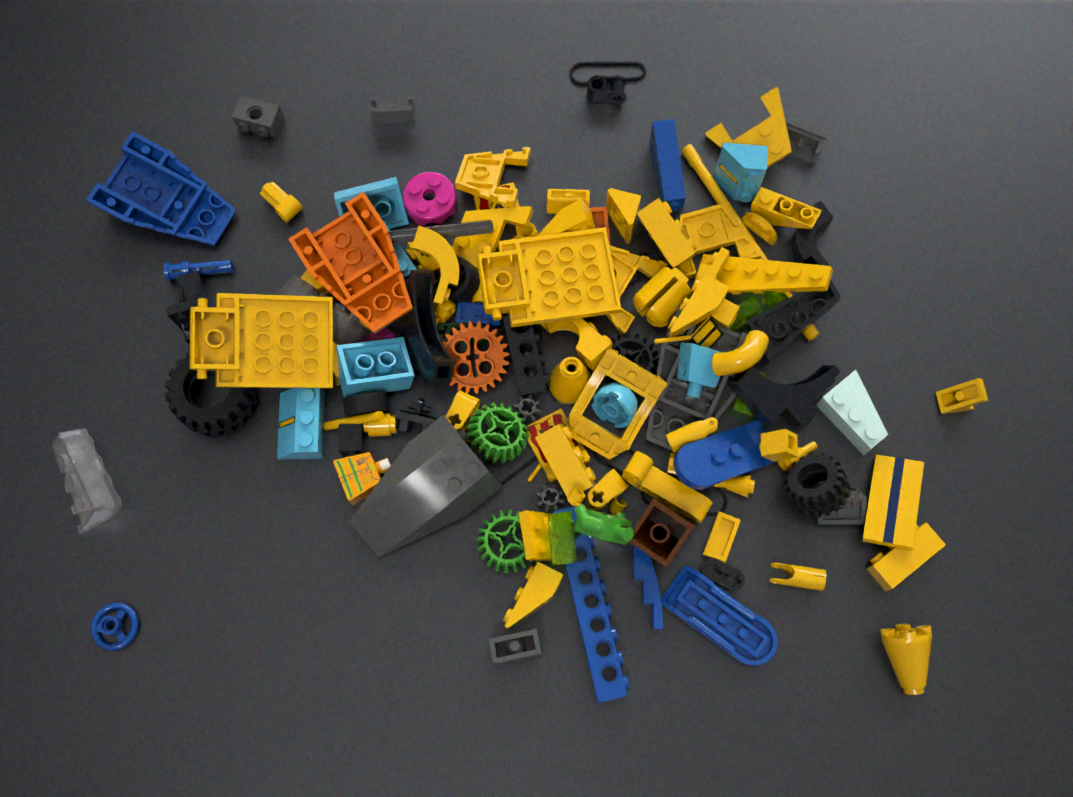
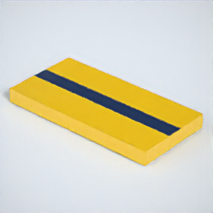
M876 454L863 542L907 550L913 549L924 462Z

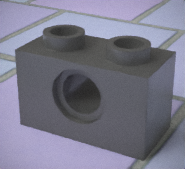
M240 96L232 119L237 128L243 132L251 131L263 137L271 136L276 138L284 115L279 105Z
M537 629L488 639L494 665L542 655Z

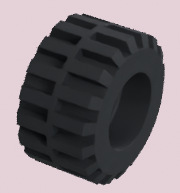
M811 453L808 454V457L804 458L802 456L798 462L794 461L791 464V469L786 471L787 476L784 477L785 489L798 511L802 514L805 513L808 517L815 515L816 518H821L823 514L827 517L831 515L830 512L839 511V506H844L847 502L845 498L850 496L849 489L851 487L849 480L836 458L833 459V456L829 454L825 456L824 453H818L817 455ZM825 481L820 487L809 489L813 484Z

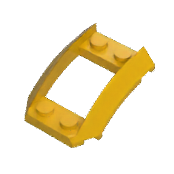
M607 349L569 413V428L574 436L573 439L607 459L618 456L619 453L629 450L660 394L666 388L667 383L659 375L652 374L618 354V351ZM605 375L643 396L634 418L626 426L621 437L582 415Z

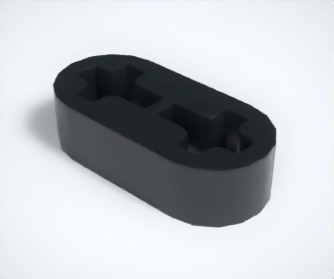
M707 559L700 567L701 574L714 582L715 585L727 591H738L744 585L745 578L742 572L717 559ZM711 564H714V569L720 572L721 575L713 573L711 576L708 575V570L705 566L709 567ZM726 575L728 577H731L733 575H736V580L739 582V584L730 586V580L724 578L723 576Z

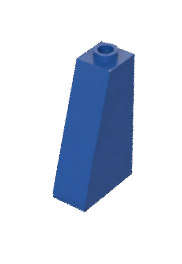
M674 119L653 121L649 146L660 200L662 203L666 201L672 211H677L684 208L686 195Z

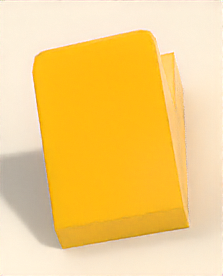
M981 378L936 392L941 414L973 410L974 405L988 401L984 382Z

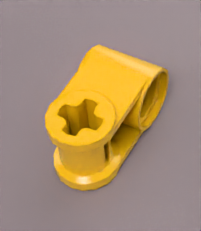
M459 390L445 417L450 423H456L454 425L456 430L465 432L470 423L471 416H474L475 411L478 410L480 399Z
M612 469L590 489L586 495L585 504L590 510L599 511L623 493L629 485L615 469ZM599 495L601 497L600 501L594 503L592 501L593 497Z

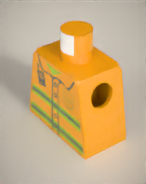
M370 452L333 461L346 497L351 505H355L368 497L380 481V475L386 473L391 466L388 457L375 462Z

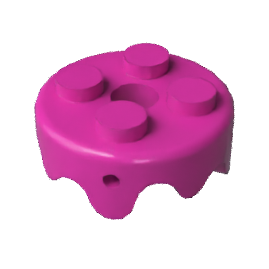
M424 172L414 176L407 183L403 192V203L407 214L415 223L425 227L427 223L440 225L450 215L454 216L457 209V196L454 185L446 176L436 172ZM428 193H433L435 198L428 201L424 199V196Z

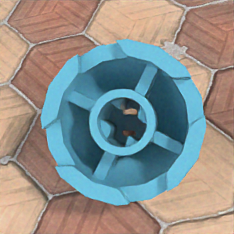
M618 382L605 384L592 397L594 399L592 408L595 414L603 422L607 419L615 423V428L628 426L638 410V399L634 392Z

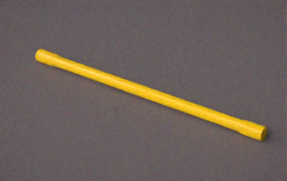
M692 144L685 146L681 150L682 154L690 166L694 168L716 203L724 205L737 222L743 234L747 235L753 247L760 252V259L768 260L703 164L701 157ZM791 292L778 293L782 301L793 296ZM813 324L803 334L808 341H811L819 336L820 333Z

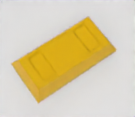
M719 511L703 555L725 563L741 520Z

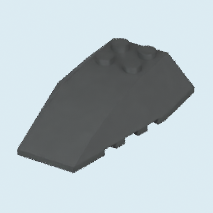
M679 308L675 314L677 318L682 312ZM705 320L676 337L692 335ZM717 325L723 336L710 349L720 352L733 351L744 343L747 334L743 332L741 335ZM670 329L665 338H669ZM691 340L666 342L661 346L657 375L667 383V386L650 411L646 440L669 450L671 448L666 439V434L692 422L703 421L711 417L718 420L736 397L735 393L726 384L734 374L720 376L715 388L702 386L699 399L686 396L689 382L679 380L677 372L681 342L693 343Z
M443 414L406 444L387 472L350 519L349 523L375 554L381 557L467 516L499 490L502 485Z

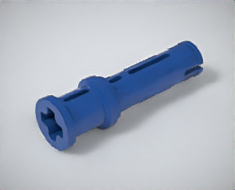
M232 259L191 263L187 260L177 264L165 262L163 267L167 282L177 279V276L198 271L201 275L234 272ZM208 267H219L214 269H203Z

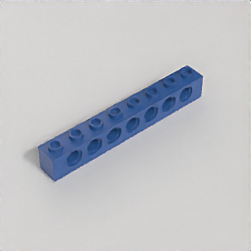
M574 506L553 511V518L556 524L597 703L626 697V691L630 690L627 675L622 676L620 666H624L621 651H616L614 642L618 641L615 627H610L608 618L612 617L609 603L605 604L603 594H606L604 581L598 578L597 571L601 570L598 557H593L591 548L595 547L594 539L592 536L583 533L577 538H572L568 535V530L575 527L577 519ZM583 550L587 557L583 561H577L573 557L574 552ZM582 573H588L592 577V582L587 585L582 584L579 581V576ZM594 596L598 600V605L595 608H588L584 603L586 597ZM593 620L602 621L604 629L601 632H594L591 629L590 623ZM600 643L608 645L610 649L609 655L605 657L599 656L596 652V646ZM610 667L615 671L616 675L613 681L603 679L602 670L604 668Z

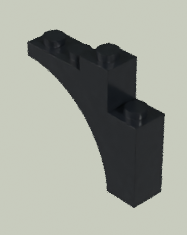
M410 270L407 290L413 310L398 319L396 330L409 340L407 352L413 368L432 384L452 382L455 360L449 355L441 340L434 314L433 283L435 273L431 270Z
M198 271L177 276L179 303L166 307L167 316L183 331L184 339L189 345L190 307H198V298L208 299L207 307H211L205 279Z
M822 365L809 377L796 383L783 385L768 380L751 367L743 372L734 374L726 384L760 423L772 424L783 416L791 426L804 427L812 421L813 415L818 411L813 403L821 398L823 391L835 382V378L841 371L836 365Z

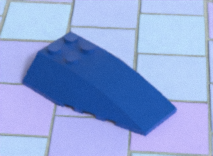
M132 131L121 147L124 154L105 184L97 183L86 202L125 223L215 246L237 210L216 191H213L206 182L198 178L189 167L180 162L171 151Z

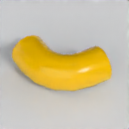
M753 330L747 333L744 343L739 348L729 352L714 353L712 358L714 374L716 376L731 375L743 372L754 366L761 360L769 343L768 336L762 331Z

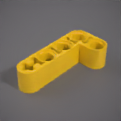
M636 451L624 469L622 478L690 520L701 524L713 502L701 493L654 467V462L650 457Z

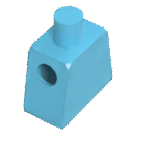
M681 342L677 378L689 382L686 396L699 399L702 386L710 388L717 386L720 376H716L713 372L712 358L714 353H721L720 351L693 343Z

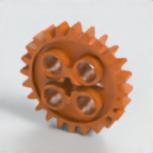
M469 321L468 328L463 323H460L459 331L454 327L452 328L454 335L445 334L448 342H443L449 355L455 360L450 386L458 383V391L466 387V393L470 394L472 388H474L475 393L479 394L480 387H482L485 392H488L487 385L490 384L495 388L494 380L503 381L500 373H508L503 366L510 365L508 361H505V357L510 356V353L504 352V349L509 345L501 344L505 337L503 335L496 337L497 329L489 332L491 326L489 324L483 329L482 322L478 321L476 327H474L472 321ZM471 338H474L475 341L474 353L476 355H479V359H476L475 361L478 374L476 378L473 374L474 363L473 361L469 360V356L473 355L470 341ZM487 339L490 347L487 351L482 352L479 349V343L481 340ZM464 341L467 344V350L465 353L460 354L457 351V345L459 342ZM486 361L490 362L492 370L488 374H484L481 371V365ZM465 363L469 366V373L466 376H461L459 374V367Z

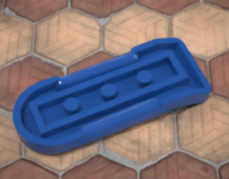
M754 420L746 425L686 444L674 457L673 466L675 473L686 486L695 490H704L734 477L765 468L775 463L762 457L759 449L761 434L767 432L758 420Z
M684 566L661 598L665 609L675 614L742 664L749 666L762 665L768 662L777 650V634L768 621L752 612L690 566Z

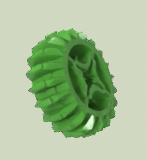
M494 402L491 403L490 407L485 404L481 410H476L474 416H471L470 424L467 427V431L470 432L468 433L467 440L472 441L470 444L471 448H478L476 455L484 454V460L491 457L492 462L495 463L499 458L501 463H504L507 459L510 461L514 460L515 456H519L522 450L525 449L526 441L529 438V434L526 433L528 426L523 425L525 418L518 417L519 411L515 413L511 411L512 405L506 409L503 403L499 407ZM484 422L487 424L486 434H483L481 430V424ZM511 431L514 434V442L512 444L509 441V433Z
M512 509L508 510V516H504L503 511L500 510V518L497 519L494 514H491L490 517L493 522L490 523L484 520L483 524L487 529L479 528L478 530L484 536H479L476 540L484 544L478 546L477 550L479 552L486 551L481 555V559L486 560L490 558L487 566L491 567L496 563L495 571L497 572L500 571L501 566H504L505 574L509 573V566H513L515 573L518 572V564H521L523 569L527 568L524 562L526 559L524 543L516 537L518 526L521 527L520 511L513 517ZM503 524H511L505 532H493ZM512 533V541H515V543H509L505 549V543L502 540L508 539ZM490 538L501 545L498 557L490 550ZM512 550L524 551L514 559H505Z

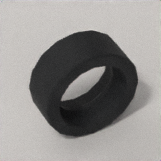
M457 259L459 272L466 270V278L463 285L455 292H452L451 285L447 287L451 289L449 300L455 303L466 302L471 299L477 292L480 284L477 268L463 259ZM439 272L438 279H437V280H438L437 288H438V285H439V282H440V272Z
M386 392L365 393L342 399L344 413L347 417L388 410Z

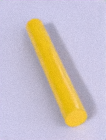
M382 411L326 421L323 423V428L327 431L338 429L339 424H363L383 420L384 414Z

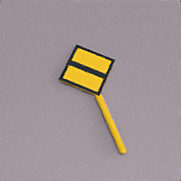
M708 317L692 335L655 339L654 342L658 344L691 340L696 345L711 348L723 336V333L711 317Z

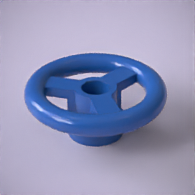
M117 602L105 605L93 617L91 623L92 639L100 648L108 651H116L126 647L137 634L139 626L137 614L130 606L124 603ZM111 610H118L116 616L108 615L103 617ZM126 613L131 620V629L127 637L122 631V620ZM114 622L115 628L111 630V624ZM99 632L105 635H114L119 642L107 643L100 637Z

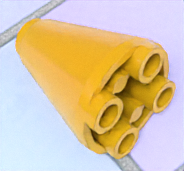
M567 357L551 371L549 390L559 403L575 404L592 374L578 358Z
M910 624L895 625L896 630L893 628L881 629V641L904 694H923L924 687H926L932 642L931 626L921 625L911 628Z

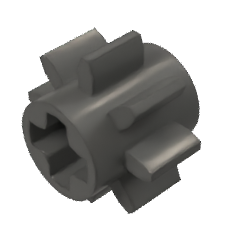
M532 395L525 399L520 396V403L513 405L514 409L519 410L518 417L525 418L524 424L526 420L530 419L532 422H535V414H541V410L536 409L540 401L534 402ZM523 406L531 407V413L523 411Z
M553 484L552 488H547L543 485V493H536V497L542 499V501L537 503V506H544L545 513L552 509L557 511L558 504L564 505L565 502L559 499L564 494L563 490L558 492L555 484ZM546 496L554 497V503H551L549 500L546 501Z

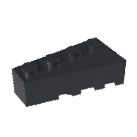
M830 280L827 291L799 292L747 320L751 331L759 330L768 336L769 343L764 353L768 362L770 363L837 304L840 301V294L832 280Z

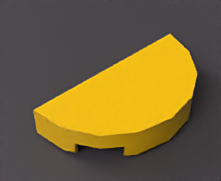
M746 212L740 218L746 227L769 245L773 246L777 242V234L774 228L760 215Z

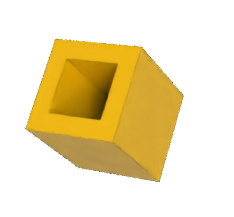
M787 429L762 433L759 444L761 456L773 462L797 458V435Z

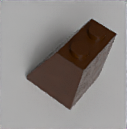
M652 499L634 526V536L629 542L667 568L686 546L698 526L660 500Z

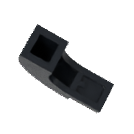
M819 201L812 206L822 210L812 229L795 228L791 249L796 263L830 266L816 248L814 237L819 232L828 228L834 217L825 205Z

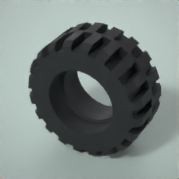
M190 352L186 353L187 357L176 362L178 366L175 370H170L168 375L171 379L166 381L165 388L169 392L165 393L166 401L170 403L168 405L170 411L194 432L198 431L201 435L209 436L210 433L213 436H221L222 431H225L227 434L232 433L237 425L241 428L245 424L243 422L245 418H251L254 414L252 408H256L259 400L255 396L260 395V388H230L228 396L220 404L211 408H199L196 405L195 397L197 389L204 380L197 379V371L190 370ZM207 371V378L214 376L216 371Z

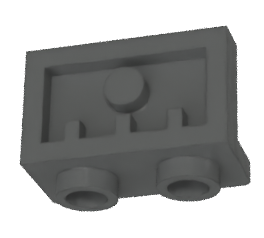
M857 488L849 489L850 496L845 498L846 504L844 506L840 505L839 511L830 512L831 515L827 517L823 514L821 518H816V523L818 525L865 524L867 497Z

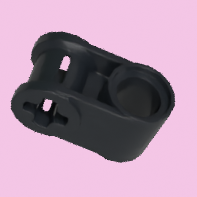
M619 75L592 76L588 81L587 98L594 103L620 104L625 102L627 99L624 92L626 78Z

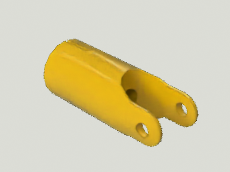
M713 417L703 421L692 422L665 436L673 453H676L686 444L704 439L708 434L715 432L718 428V422Z
M780 563L770 564L773 568L785 570L790 576L789 579L785 580L769 579L771 583L823 591L825 588V569Z

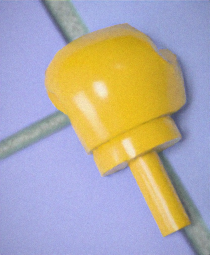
M449 299L448 302L443 301L442 306L433 303L436 325L438 323H445L453 316L456 310V305L453 301Z

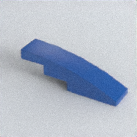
M633 545V582H642V606H651L652 631L663 630L662 602L652 560L648 554Z

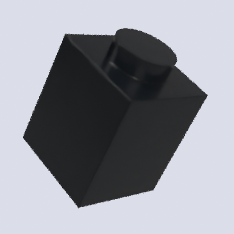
M339 424L338 451L343 457L346 458L365 453V432L362 424Z

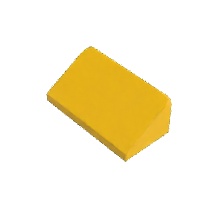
M548 189L547 213L557 214L562 208L580 199L589 207L590 190Z

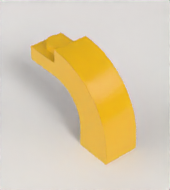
M418 226L412 250L427 254L437 262L440 269V282L433 303L442 306L443 301L448 302L451 289L447 288L448 285L455 287L458 285L459 264L457 256L448 241L440 234L428 228Z
M721 247L718 253L714 252L709 262L711 266L702 263L697 279L702 280L704 275L707 274L717 280L730 257V251ZM724 298L717 312L710 317L717 325L730 330L740 312V306Z

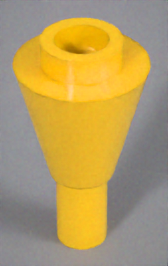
M812 441L803 447H798L797 458L780 460L778 464L781 469L787 471L792 468L791 464L794 461L798 462L802 456L804 458L807 457L818 446Z
M751 475L737 476L715 484L713 487L726 488L748 498L749 493H754L755 480H751Z

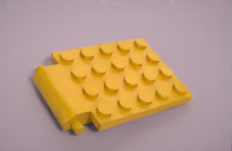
M606 227L499 241V252L492 253L491 247L485 246L482 248L483 254H479L476 257L484 311L486 314L492 315L495 321L502 319L501 314L509 313L511 328L621 313V304Z
M217 293L216 308L207 307L208 299L198 298V307H190V370L197 371V379H207V371H216L215 387L333 388V297Z

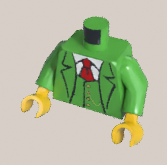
M574 488L567 497L568 502L575 506L574 511L577 519L574 531L604 541L624 545L633 538V523L627 520L625 514L622 513L627 506L624 500H621L620 503L617 502L616 498L609 506V511L612 514L590 510L581 504L586 497L585 493Z

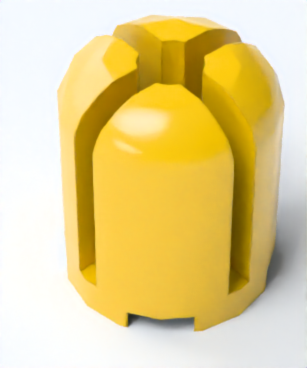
M667 263L635 294L633 301L637 312L642 318L646 315V321L652 326L659 328L666 326L673 319L686 297L690 299L694 293L688 286L687 282L689 279L676 267L672 270L668 268Z

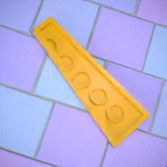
M703 254L694 283L697 280L702 263L711 266L709 262L712 255ZM729 257L717 281L730 287L728 293L731 292L732 295L741 294V292L760 294L763 291H776V293L827 291L833 269L832 266Z

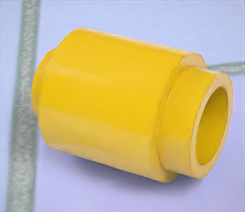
M383 413V420L363 423L364 432H368L369 437L391 436L392 433H397L398 424L395 415Z

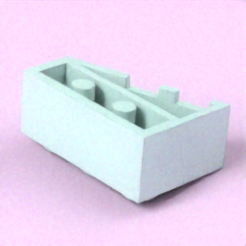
M856 370L823 396L816 405L863 456L888 435Z

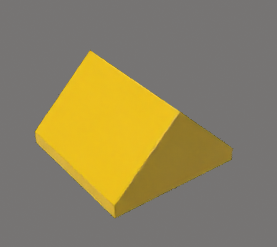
M610 188L607 190L606 199L608 215L626 244L631 242L637 222L641 195Z

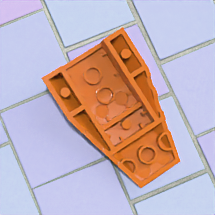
M362 192L345 203L349 211L313 234L306 227L288 240L308 272L370 330L377 333L413 310V306L387 226L366 194Z

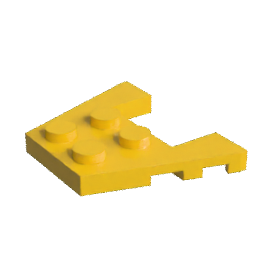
M778 87L760 97L771 115L769 118L734 140H731L722 123H719L705 133L707 138L712 140L719 148H722L723 143L768 146L767 168L790 155L792 150Z
M530 147L522 148L523 151L519 152L507 149L502 154L492 155V151L465 154L455 181L456 189L509 208H515L518 189L498 186L506 164L528 165L531 155Z
M723 204L680 215V223L685 229L682 233L686 239L689 237L692 239L697 247L694 250L696 254L735 244L739 257L761 258L760 252L753 247L747 235L743 234L737 222ZM692 258L677 268L688 279L697 275Z
M530 206L465 211L461 223L492 220L493 232L455 237L452 248L456 256L478 269L476 257L479 254H483L482 248L490 246L491 252H496L506 223L527 228L534 210Z
M609 245L619 298L636 270H639L651 279L667 264L660 260L655 261L647 256H638L629 253L627 250ZM621 308V313L606 315L622 335L626 333L635 316Z

